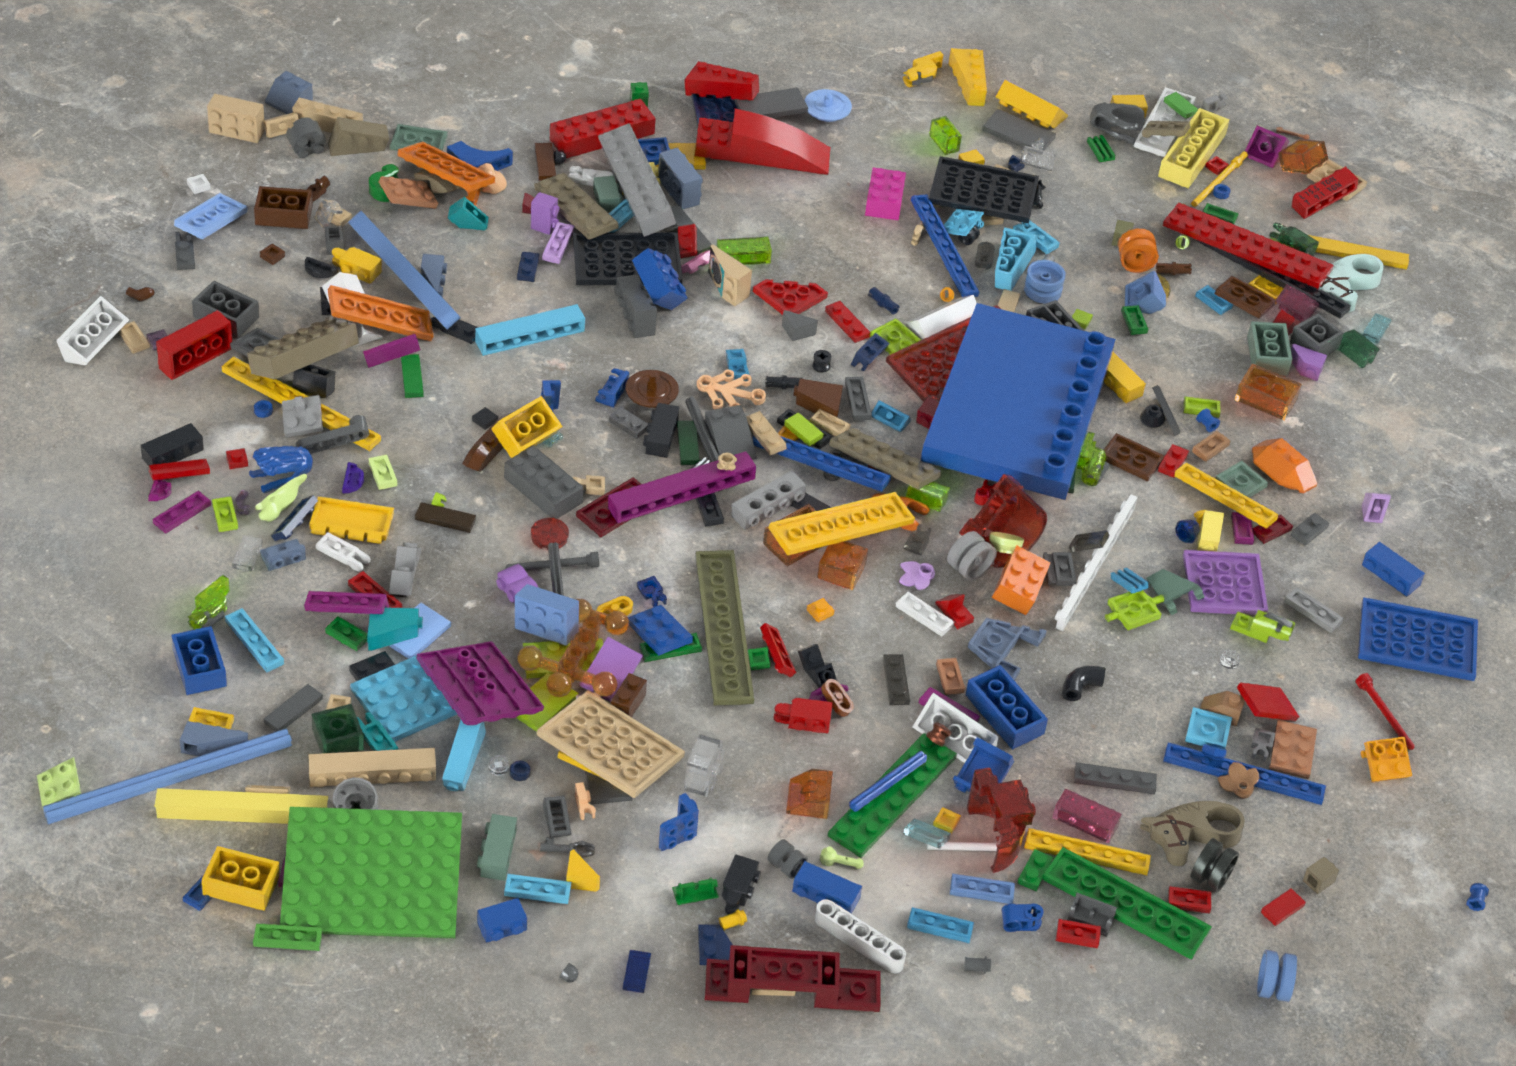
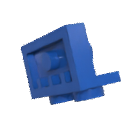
M543 380L541 396L553 412V409H558L561 381Z

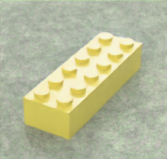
M1199 108L1190 120L1191 128L1186 135L1178 137L1161 161L1158 177L1189 189L1225 137L1230 119Z

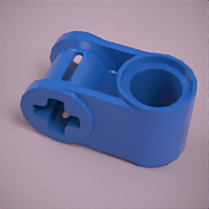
M1034 903L1004 905L1001 909L1003 928L1008 932L1037 931L1042 924L1043 908Z

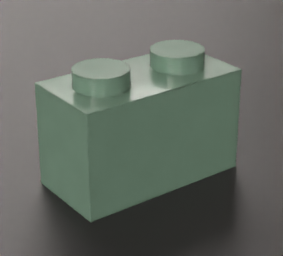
M614 176L594 177L593 192L596 203L606 212H611L623 202L622 194H619V183L615 181Z

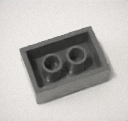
M216 281L210 283L192 300L194 318L201 319L218 310L231 322L232 335L237 338L260 317L259 301Z

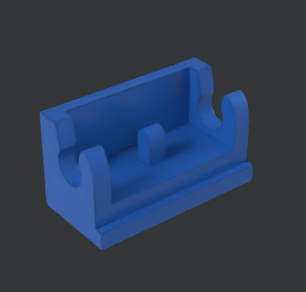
M613 368L611 372L619 377L610 375L604 387L598 390V396L595 397L596 402L613 408L625 391L626 382L629 379V371H622Z

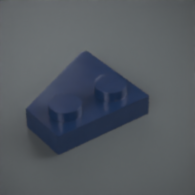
M698 924L699 965H706L707 959L729 960L730 945L733 944L720 925Z

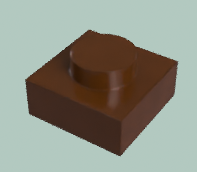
M270 244L260 251V258L271 265L276 264L285 257V251L274 244Z

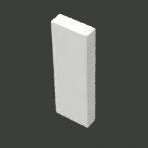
M907 592L896 602L897 608L941 637L954 626L953 620L910 592Z

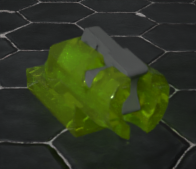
M1088 431L1080 453L1077 469L1082 470L1081 480L1086 485L1097 486L1107 472L1109 464L1106 462L1105 450L1095 447L1097 442L1093 441L1095 433Z
M224 575L220 576L195 596L196 608L187 617L190 619L188 620L189 625L194 630L212 626L225 617L224 613L227 611V599L225 597L230 592L229 578Z

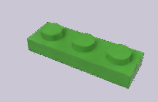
M256 923L253 947L320 951L322 928Z

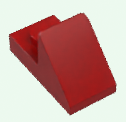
M951 594L935 602L944 615L954 621V626L957 630L974 621V616L963 605L964 594Z

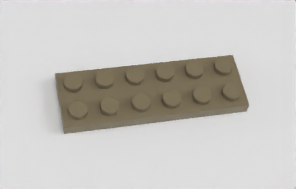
M565 173L557 174L534 184L535 190L538 193L541 192L558 198L559 212L587 239L590 240L619 228L618 222Z
M852 428L830 439L829 446L916 489H920L941 476V471L934 468L933 465L926 464L916 457H911L902 450H897L887 443H882L873 436L860 432L858 429Z

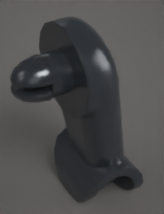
M1041 179L1038 181L1033 206L1036 205L1039 209L1043 207V203L1040 200L1042 199V190L1046 188L1042 184Z

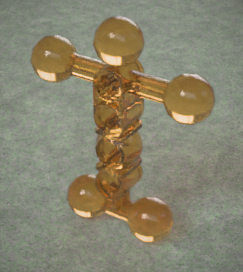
M575 599L579 600V623H582V626H580L579 632L572 637L570 645L560 661L557 662L543 657L540 649L535 646H525L518 653V663L525 670L532 671L540 667L554 672L546 683L549 693L554 697H564L569 694L572 683L575 680L592 685L594 692L599 696H610L617 689L616 677L606 671L595 675L583 671L582 668L584 661L587 660V655L594 651L596 642L599 640L600 625H605L607 632L611 635L620 636L628 630L629 619L621 611L605 614L593 610L590 602L587 600Z

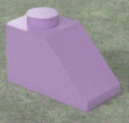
M1365 493L1362 502L1363 521L1382 523L1391 495Z

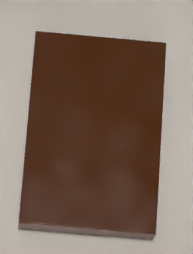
M1234 276L1228 278L1214 293L1258 319L1270 310L1276 302L1272 297Z
M1118 433L1113 436L1099 455V459L1105 460L1107 463L1147 482L1165 457V455Z

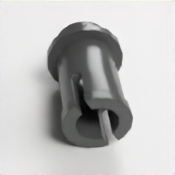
M987 956L984 958L965 957L964 971H983L984 974L991 972V959H987Z

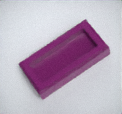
M1232 512L1234 544L1253 545L1252 520L1238 512Z

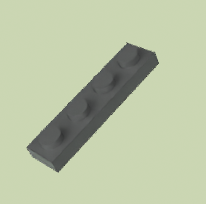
M1078 762L1075 764L1074 783L1155 795L1157 774Z

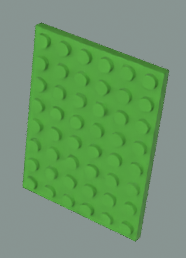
M290 807L280 925L322 928V934L456 938L462 813Z

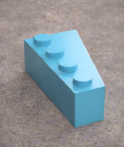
M1004 227L995 269V288L1012 291L1036 252V235Z

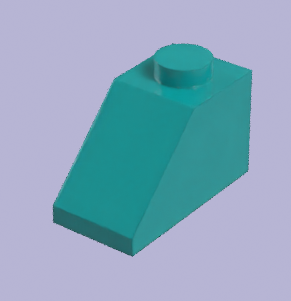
M465 196L452 204L448 212V219L459 228L487 229L489 217Z

